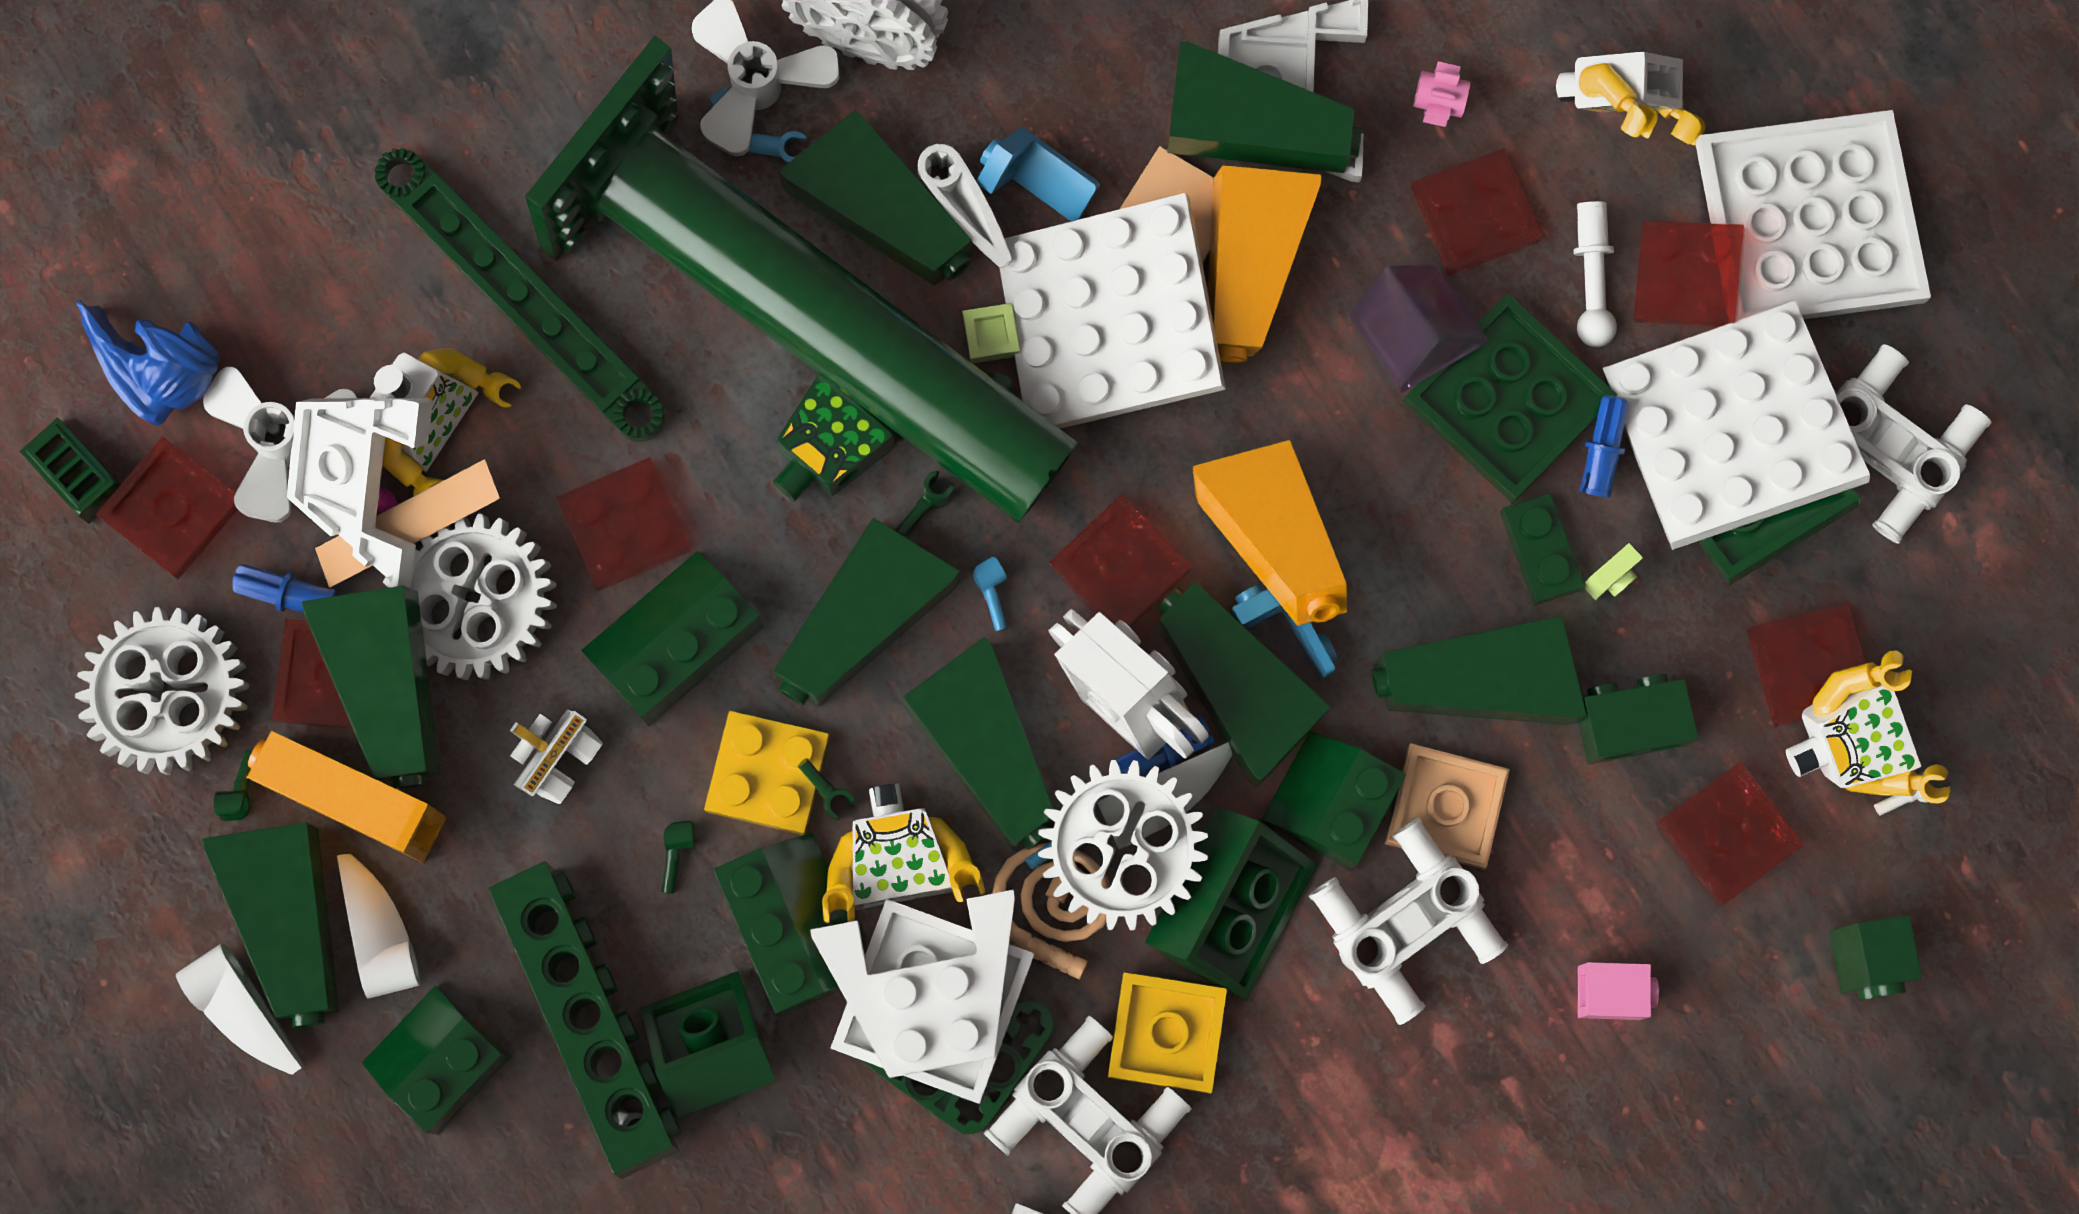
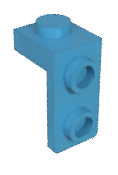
M1020 127L1002 141L995 138L988 145L980 158V163L984 165V168L976 181L979 186L992 194L1013 179L1071 222L1082 218L1100 187L1096 179L1024 127Z
M1262 584L1253 586L1235 597L1237 605L1232 607L1230 614L1246 629L1283 612L1320 681L1331 677L1335 671L1333 661L1337 660L1336 652L1324 633L1317 635L1311 622L1297 626L1268 589L1264 590Z

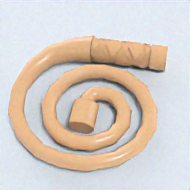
M1047 843L1038 844L1029 851L1025 847L1009 857L995 877L992 894L1006 891V884L1016 867L1025 862L1026 858ZM1076 850L1074 860L1082 864L1090 873H1095L1101 868L1088 854ZM1052 861L1038 866L1024 880L1020 894L1023 914L1035 931L1046 938L1069 942L1087 939L1104 927L1106 914L1100 913L1092 924L1088 923L1081 929L1064 931L1050 927L1043 922L1033 908L1032 895L1034 887L1043 877V873L1055 864ZM1105 873L1101 884L1107 889L1111 887V884ZM1054 877L1045 894L1049 897L1047 900V910L1050 915L1059 921L1073 923L1086 916L1089 907L1084 904L1072 913L1059 908V903L1064 904L1068 893L1059 897L1053 895L1056 888L1062 883L1059 877ZM1012 920L1010 945L1034 953L1033 959L1040 960L1043 964L1054 969H1060L1059 971L1065 974L1068 973V975L1080 980L1088 964L1087 960L1078 956L1075 957L1072 953H1066L1063 949L1052 944L1049 945L1041 939L1033 938L1031 933L1019 928Z

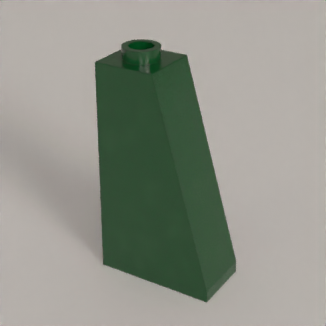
M1180 42L1167 153L1345 173L1349 158H1358L1362 128L1353 127L1355 109L1193 43Z
M856 109L779 170L782 188L790 196L934 286L945 277L949 281L955 279L971 263L969 258L972 256V239Z
M872 518L773 670L776 680L781 682L778 690L802 706L805 705L807 700L818 706L822 705L954 591L960 582V571L880 521Z
M1195 581L1185 592L1178 586L1159 605L1158 609L1163 615L1159 618L1157 628L1226 743L1229 742L1232 754L1247 779L1257 788L1325 716L1330 706Z
M402 585L302 601L304 616L374 778L392 782L395 789L424 786V776L440 774L418 591Z
M1562 616L1383 652L1376 661L1378 668L1371 669L1376 697L1378 699L1385 698L1388 711L1561 725L1577 723L1586 716Z
M983 637L902 697L903 704L1011 849L1015 851L1021 845H1024L1029 851L1046 839L1038 833L1041 829L1050 828L1048 825L1053 820L1044 811L1045 809H1053L993 647L989 640Z
M304 822L202 838L205 855L275 1018L287 1021L292 1020L293 1028L325 1024L324 1015L338 1013L339 1003L318 828Z

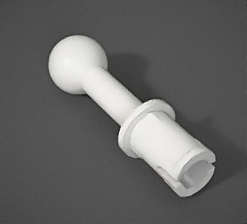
M1595 201L1577 204L1579 248L1574 249V255L1584 256L1586 311L1578 320L1577 333L1581 341L1586 345L1602 347L1609 344L1617 332L1616 320L1606 310L1604 255L1614 253V247L1609 246L1607 203Z

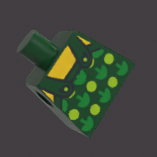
M818 375L776 441L778 450L790 463L772 482L784 495L794 502L812 482L817 484L828 495L834 496L894 448L893 434L845 393Z

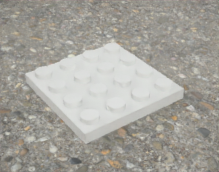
M1893 110L1699 135L1695 144L1730 323L1792 301H1796L1803 319L1923 304L1931 298Z
M1186 193L1004 238L1012 261L1006 267H999L1005 303H1012L1020 347V353L1015 354L1022 400L1056 427L1061 429L1226 390L1191 202Z
M1796 301L1602 368L1605 382L1618 394L1616 397L1625 398L1628 401L1629 406L1624 430L1672 550L1869 483L1870 473Z

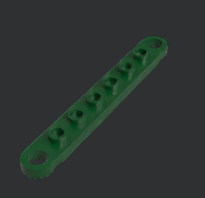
M405 148L391 149L390 152L382 154L383 157L378 159L374 170L376 182L382 192L625 438L635 442H645L656 437L664 426L665 411L658 397L418 155ZM399 164H408L415 170L411 183L408 182V185H401L402 187H399L398 185L393 186V184L388 182V175L393 167ZM637 403L649 405L653 409V419L650 420V423L640 428H633L627 424L625 415L632 405Z

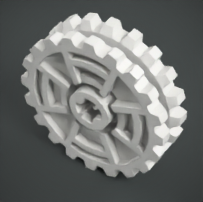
M783 0L781 5L783 10L790 12L789 19L793 23L804 26L803 31L809 36L820 38L822 40L821 44L840 49L843 55L850 58L855 56L862 58L867 64L876 66V63H881L887 68L895 70L898 69V66H902L907 70H915L916 65L922 68L926 67L928 62L932 61L937 49V38L943 33L948 18H946L948 10L940 5L942 0Z

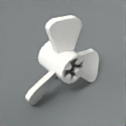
M714 0L696 16L692 23V33L695 41L728 64L732 87L702 118L700 128L704 139L708 143L730 155L742 156L749 151L755 110L765 109L777 101L781 93V83L829 88L834 86L839 80L837 53L829 46L814 47L777 60L774 52L767 45L755 41L748 42L732 0ZM757 68V71L767 74L765 78L761 73H755L752 76V84L743 81L747 75L746 71Z
M225 367L218 372L204 394V407L211 416L242 428L247 441L258 452L257 457L234 496L235 506L248 517L275 523L282 522L291 514V501L287 498L289 480L288 466H290L295 416L282 404L276 402L261 403L243 375L234 367ZM339 389L326 398H357V396L351 390ZM280 424L286 425L283 435L285 439L277 445L273 442H265L266 432L277 436L281 432Z

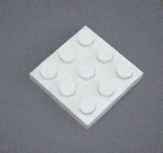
M886 899L865 954L868 974L872 975L973 955L977 951L972 930ZM1009 944L995 1057L903 1076L980 1104L1034 953ZM847 1002L831 1049L883 1068Z

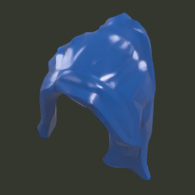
M81 300L76 302L81 313L82 325L108 382L119 397L139 417L155 426H159L166 421L169 414L175 408L185 410L197 400L202 399L211 385L213 374L218 369L220 354L206 340L193 322L184 324L183 329L179 333L180 335L168 328L156 326L151 320H138L135 333L141 336L146 344V352L136 346L133 341L123 339L109 323L105 311L100 306H87Z

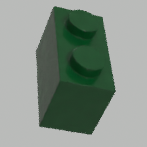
M1658 674L1638 679L1637 688L1619 691L1617 683H1610L1587 689L1588 697L1583 698L1586 716L1578 723L1588 765L1685 747L1696 741L1698 734L1685 679L1668 681L1667 674Z
M1910 915L1859 922L1829 931L1840 993L1857 991L1859 1001L1906 993V982L1922 979Z

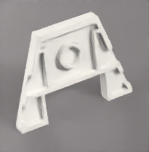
M1348 0L1332 5H1327L1326 2L1311 6L1305 12L1281 17L1279 14L1221 29L1218 39V54L1313 92L1315 40L1365 43L1368 24V0ZM1361 134L1358 158H1349L1345 173L1325 172L1351 182H1360L1363 168L1364 134Z
M324 398L296 402L287 498L330 536L337 534L353 547L352 556L365 567L373 565L386 577L383 583L386 586L404 585L411 588L416 545L375 527L383 453L385 450L384 444L386 436L412 448L427 445L433 400L429 398Z
M1013 890L967 899L976 954L872 975L868 974L858 921L810 930L814 943L889 1078L995 1057L1015 903Z

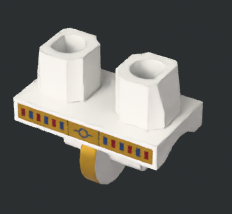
M569 709L565 711L545 741L541 738L553 722L543 715L539 714L529 730L515 722L510 731L519 737L521 741L510 756L523 765L533 749H536L537 752L513 785L532 797L536 793L545 799L561 804L572 789L575 781L554 768V766L565 751L587 765L596 755L603 742L591 729L584 725L587 721L586 718L576 711L572 712Z

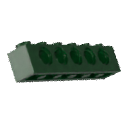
M543 861L489 887V893L613 1174L620 1179H624L679 1152L680 1150L674 1138L682 1135L680 1126L670 1106L661 1109L653 1090L661 1086L649 1059L645 1058L640 1061L631 1042L638 1040L639 1035L628 1012L625 1010L618 1013L610 995L618 992V988L607 965L603 963L597 966L589 948L597 945V942L586 918L583 916L576 919L569 901L575 899L576 894L564 870L556 873L546 861ZM547 911L557 912L559 919L555 930L547 935H537L535 931L537 918ZM565 958H578L579 971L576 977L568 982H558L555 975L558 964ZM597 1004L601 1012L598 1023L591 1029L580 1030L576 1024L579 1010L585 1005ZM610 1051L619 1052L622 1058V1065L618 1073L609 1078H601L597 1071L600 1057ZM629 1099H640L643 1104L641 1119L632 1126H622L618 1118L621 1105Z

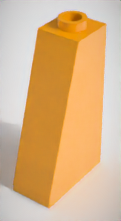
M1223 165L1214 176L1207 292L1220 361L1231 363L1246 362L1247 356L1252 357L1263 347L1320 188L1321 175Z
M1290 440L1193 466L1195 496L1198 504L1297 626L1313 621L1326 622L1333 619L1336 615L1347 612V583Z
M273 731L270 732L267 740L262 739L257 743L248 761V767L251 770L247 778L422 863L427 858L447 819L445 815L429 804Z

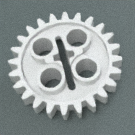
M477 514L473 527L468 518L464 517L455 522L454 530L447 526L437 531L438 537L428 536L422 539L421 542L424 547L420 551L415 550L411 589L418 591L427 666H431L438 660L437 672L448 676L455 667L457 678L468 680L474 667L477 676L487 680L490 677L492 664L499 672L507 674L509 673L508 657L512 656L516 660L525 663L527 658L522 647L526 643L539 648L542 645L533 634L535 629H551L552 625L543 619L541 614L542 610L555 609L557 604L544 598V592L550 591L557 586L556 582L541 578L540 576L551 567V564L545 559L533 561L541 547L533 541L522 546L527 533L517 527L508 534L509 523L501 518H498L490 529L489 518L483 514ZM466 552L469 560L467 569L460 576L453 577L450 570L452 560L458 554ZM491 555V562L485 566V557ZM512 570L515 575L514 586L507 593L499 595L496 588L498 577L504 571ZM468 591L481 594L478 603L465 600ZM447 600L450 608L449 615L442 623L435 625L431 617L432 609L439 601ZM493 617L496 623L493 637L486 642H480L477 635L478 626L484 619ZM461 628L462 635L456 640L454 633Z
M155 607L152 621L149 622L140 612H133L134 627L129 629L118 620L115 621L114 627L118 636L114 640L101 634L97 637L104 648L102 654L86 652L85 657L95 664L93 671L78 672L77 676L90 683L89 689L76 693L75 698L89 703L91 707L82 711L78 715L79 719L87 723H97L87 733L88 738L94 741L106 738L100 751L109 757L120 751L117 763L129 768L137 759L138 771L149 774L156 761L161 773L171 775L173 763L176 760L181 768L190 771L192 770L191 755L196 754L208 762L212 760L208 748L211 742L226 748L228 743L221 734L224 727L239 730L240 725L230 715L232 711L247 710V705L236 699L235 693L249 689V684L244 680L234 678V675L244 670L246 665L239 659L228 660L238 649L237 646L231 641L219 644L224 631L216 625L205 631L207 620L201 615L197 614L188 623L187 613L180 608H176L169 621L166 612L160 607ZM196 652L198 662L195 669L189 674L179 675L178 663L180 659L187 653ZM144 656L146 661L144 672L135 679H128L126 672L129 663L136 657ZM164 681L177 689H188L189 687L200 686L204 683L208 685V689L205 692L166 691L162 693L161 700L148 693H138L121 699L117 696L119 691L128 689L160 691L164 687ZM193 702L198 703L199 716L196 721L191 725L181 726L179 716L183 707ZM146 707V722L139 729L131 731L128 726V718L131 712L136 708Z
M1111 760L1109 775L1103 776L1100 770L1095 765L1090 766L1091 782L1086 784L1075 775L1071 777L1072 784L1076 790L1072 796L1060 790L1056 791L1057 798L1064 805L1061 811L1055 809H1045L1044 811L1050 819L1055 821L1054 828L1039 830V835L1052 840V847L1038 852V857L1053 859L1055 865L1044 872L1043 876L1044 878L1060 877L1062 883L1053 893L1055 897L1062 896L1068 892L1074 896L1068 909L1070 913L1078 910L1083 904L1089 907L1087 914V923L1092 924L1099 914L1103 913L1106 914V923L1109 930L1114 929L1119 916H1125L1129 929L1135 930L1137 915L1144 914L1147 921L1153 926L1157 924L1155 909L1159 906L1170 915L1176 913L1170 899L1174 894L1186 900L1191 898L1190 893L1183 886L1185 879L1191 881H1201L1202 876L1193 870L1191 865L1192 862L1205 861L1208 858V855L1194 850V843L1208 838V833L1193 831L1192 824L1203 817L1202 812L1186 813L1184 807L1192 799V794L1187 793L1176 798L1172 793L1178 779L1173 777L1163 786L1157 783L1159 768L1156 766L1150 770L1145 778L1140 776L1139 762L1135 760L1131 763L1128 774H1121L1116 760ZM1106 795H1114L1124 804L1123 818L1112 826L1101 823L1095 813L1097 802ZM1138 801H1142L1145 804V809L1131 837V842L1138 846L1135 855L1127 853L1123 856L1111 887L1106 889L1101 883L1116 850L1113 845L1109 844V840L1112 835L1121 836L1124 833L1135 804ZM1154 816H1162L1169 820L1173 829L1171 840L1161 847L1150 845L1143 836L1144 824ZM1084 843L1095 844L1103 853V864L1095 873H1083L1075 864V852ZM1130 865H1142L1151 874V887L1144 894H1131L1123 886V872Z

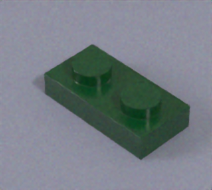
M1551 493L1505 507L1501 510L1500 514L1533 606L1579 592L1585 587Z

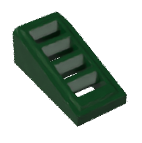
M58 417L19 451L66 504L88 524L127 490ZM60 435L65 441L47 458L42 460L38 454ZM73 449L77 454L54 473L51 467ZM85 462L88 467L66 485L63 480ZM97 475L100 480L78 498L75 493Z

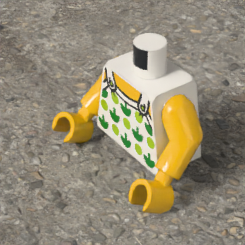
M1648 52L1577 58L1575 62V72H1564L1558 76L1556 89L1561 102H1575L1577 109L1605 113L1628 112L1621 129L1630 136L1639 137L1641 134L1643 137L1649 138L1658 120V112L1666 120L1672 116L1678 119L1671 134L1687 144L1696 145L1695 141L1705 131V121L1682 107L1684 104L1683 59Z
M450 348L424 351L418 359L405 352L399 354L392 365H386L376 373L374 377L376 389L370 398L432 399L429 439L427 445L412 448L385 436L382 466L406 487L409 485L414 486V496L444 481L425 477L421 472L422 470L427 472L478 395L475 389L478 386L482 387L485 397L507 408L512 405L500 399V388L509 383L521 389L519 382L501 372L488 374L486 373L487 368L484 365Z
M1889 651L1883 656L1880 666L1871 662L1835 671L1831 674L1813 699V704L1802 712V719L1810 739L1786 749L1789 764L1798 777L1821 768L1825 777L1840 788H1845L1851 792L1881 796H1914L1917 790H1919L1921 796L1930 803L1938 804L1948 799L1951 792L1950 788H1935L1929 783V780L1933 779L1945 780L1948 776V771L1945 767L1938 764L1931 765L1925 769L1923 775H1917L1914 771L1920 768L1921 764L1895 691L1903 690L1909 686L1912 670L1909 669L1899 673L1890 670L1898 668L1903 664V654L1898 651Z
M886 784L869 789L874 817L853 821V831L846 833L840 838L828 867L827 892L822 899L824 922L830 923V913L836 909H844L847 911L848 922H852L855 919V908L859 910L885 904L886 899L902 902L951 892L954 893L957 902H963L960 892L963 887L976 885L981 895L985 893V887L980 871L973 865L965 843L944 820L937 817H928L925 808L904 811L900 785Z

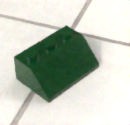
M696 551L581 651L649 727L764 626L758 613L732 584Z
M1216 806L1203 831L1208 833V838L1197 842L1194 850L1208 855L1207 860L1192 862L1191 868L1202 876L1201 881L1185 879L1183 886L1188 890L1191 898L1186 900L1174 894L1170 899L1176 913L1170 915L1162 908L1157 918V924L1153 925L1144 943L1179 966L1220 988H1226L1229 993L1247 1001L1318 864L1260 821Z
M813 833L759 848L713 869L777 1016L782 1017L840 991L837 982L812 939L810 930L847 923V911L836 909L830 913V923L824 922L822 899L827 892L828 867Z

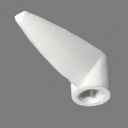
M934 144L927 147L921 153L918 160L917 179L990 260L1000 268L1006 267L1012 261L1008 246L985 196L965 162L953 147L946 144ZM939 165L940 169L943 167L949 168L948 178L940 180L939 176L932 178L931 167Z
M1229 742L1160 772L1157 783L1163 786L1173 777L1178 779L1172 794L1176 798L1187 793H1191L1193 796L1184 807L1187 812L1211 789L1232 757ZM1110 795L1097 802L1108 826L1115 825L1121 821L1125 810L1124 804L1118 797ZM1138 801L1135 804L1124 833L1121 836H1113L1118 849L1133 844L1131 837L1145 809V804L1142 801ZM1162 816L1151 817L1144 824V838L1162 830L1171 823Z
M352 854L338 855L340 877L357 967L367 999L420 986V974L415 952L402 919L390 896L376 877Z
M220 943L176 973L177 981L189 1001L198 1010L203 1011L215 1026L242 1050L258 1060L289 1074H294L305 1067L261 993L228 946Z

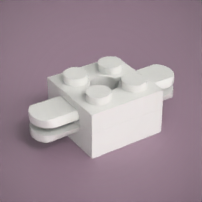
M1070 609L1063 618L1075 633L1074 636L1058 623L1048 630L1055 642L1061 647L1054 655L1080 699L1147 760L1166 743L1183 758H1187L1194 749L1179 731L1180 729L1199 744H1202L1209 737L1203 725L1186 707L1183 699L1187 696V693L1172 677L1176 673L1172 665L1156 650H1153L1148 655L1138 646L1141 640L1123 621L1119 620L1114 625L1103 614L1098 612L1087 622L1073 609Z

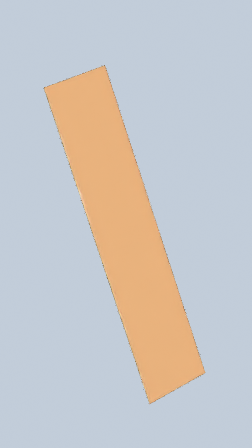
M485 459L376 516L375 527L414 544L500 499ZM341 536L315 548L329 588L373 566L365 567L352 556L353 547Z

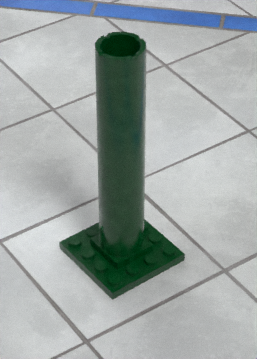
M654 36L525 195L540 249L557 261L564 251L571 254L581 244L587 234V229L584 226L592 216L599 222H601L605 215L1002 512L1017 523H1020L1042 495V489L1044 487L1047 488L1077 447L1078 442L669 138L667 135L673 129L679 117L676 114L677 100L672 49L658 37Z

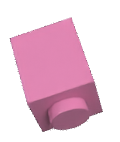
M1587 962L1578 966V1018L1642 1020L1651 1017V1008H1657L1659 985L1657 978L1651 977L1650 964Z

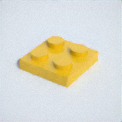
M729 711L704 811L710 814L805 835L817 788L798 768V764L805 758H808L821 773L829 743V734Z
M1124 972L1108 1078L1211 1094L1227 989Z

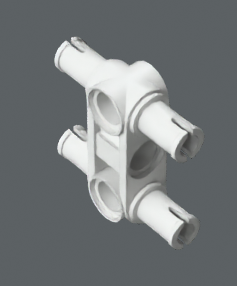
M1883 344L1860 376L1846 380L1836 393L1839 403L1843 401L1851 402L1860 410L1861 420L1859 424L1849 427L1864 461L1897 485L1899 492L1872 526L1884 537L1898 544L1924 509L1930 510L1932 507L1935 508L1944 495L1957 484L1960 474L1966 468L1967 459L1965 455L1992 422L1981 411L1965 404L1940 439L1933 438L1884 402L1883 394L1901 370L1908 365L1909 361L1896 349ZM1925 461L1933 462L1941 468L1943 479L1938 487H1932L1922 479L1921 467Z
M1420 818L1411 820L1392 835L1417 869L1418 873L1415 876L1417 879L1373 911L1361 915L1335 877L1319 886L1309 895L1310 899L1316 903L1335 931L1332 936L1334 939L1333 943L1339 950L1343 964L1355 973L1363 986L1366 985L1368 989L1375 988L1399 1025L1409 1021L1426 1007L1400 972L1401 963L1450 927H1457L1482 964L1494 959L1508 947L1506 941L1501 938L1482 910L1485 906L1483 903L1484 898L1479 893V885L1476 878L1469 871L1464 870L1454 856L1441 852L1423 826ZM1452 876L1460 886V894L1454 903L1448 905L1442 900L1440 887L1447 877ZM1370 936L1378 946V953L1372 963L1363 965L1357 957L1356 949L1363 938Z
M1091 1016L1086 1018L1085 1023L1059 1051L1054 1048L1052 1051L1048 1050L1014 1088L1015 1092L1012 1096L1015 1100L992 1127L983 1133L1001 1151L1009 1156L1011 1150L1038 1121L1044 1123L1047 1120L1093 1163L1090 1167L1094 1171L1081 1184L1072 1197L1062 1205L1070 1214H1098L1117 1192L1121 1196L1124 1192L1128 1193L1162 1154L1161 1150L1164 1147L1160 1143L1174 1129L1184 1115L1192 1110L1180 1096L1169 1087H1166L1164 1093L1137 1122L1133 1119L1129 1122L1083 1080L1085 1075L1082 1072L1098 1055L1101 1049L1113 1039V1036ZM1054 1071L1062 1078L1064 1084L1063 1093L1056 1100H1043L1035 1093L1033 1087L1034 1079L1041 1072ZM1121 1142H1131L1141 1152V1163L1131 1173L1121 1172L1113 1164V1150Z

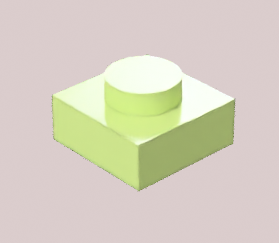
M1012 303L962 311L969 357L972 364L1015 357V354L1020 353Z
M1628 543L1584 583V588L1595 600L1607 590L1615 597L1637 578V575L1631 569L1643 557Z

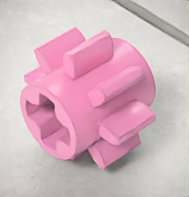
M1438 61L1434 73L1422 70L1413 107L1424 109L1423 122L1446 127L1450 116L1462 118L1469 94L1470 81L1459 79L1461 66Z

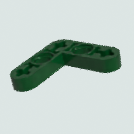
M1026 1000L1015 1006L1006 1031L1012 1040L1020 1031L1021 1025L1016 1020L1020 1013L1029 1016L1034 1010L1042 1015L1039 1024L1044 1028V1031L1040 1036L1034 1033L1029 1034L1021 1047L1031 1050L1026 1059H1023L1014 1047L1002 1043L999 1052H1004L1013 1059L1015 1072L1008 1081L1003 1083L988 1080L986 1087L1000 1092L1001 1095L995 1103L991 1101L988 1095L985 1096L979 1105V1111L984 1114L983 1119L979 1123L970 1120L966 1125H963L957 1121L960 1111L955 1107L956 1102L960 1098L967 1102L970 1100L941 1089L932 1095H921L914 1090L911 1078L903 1076L901 1081L895 1077L889 1078L884 1068L866 1061L864 1062L871 1070L956 1131L963 1134H976L983 1131L989 1125L1048 1041L1053 1030V1018L1051 1012L1044 1004L1034 1000Z

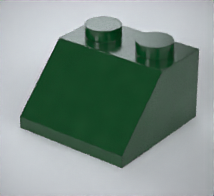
M1310 731L1260 821L1351 871L1359 863L1407 774L1360 748Z
M739 971L640 1008L656 1075L676 1119L704 1110L709 1106L743 1093L751 1092L776 1081L766 1045Z
M435 985L361 1063L386 1095L426 1134L438 1135L511 1056Z

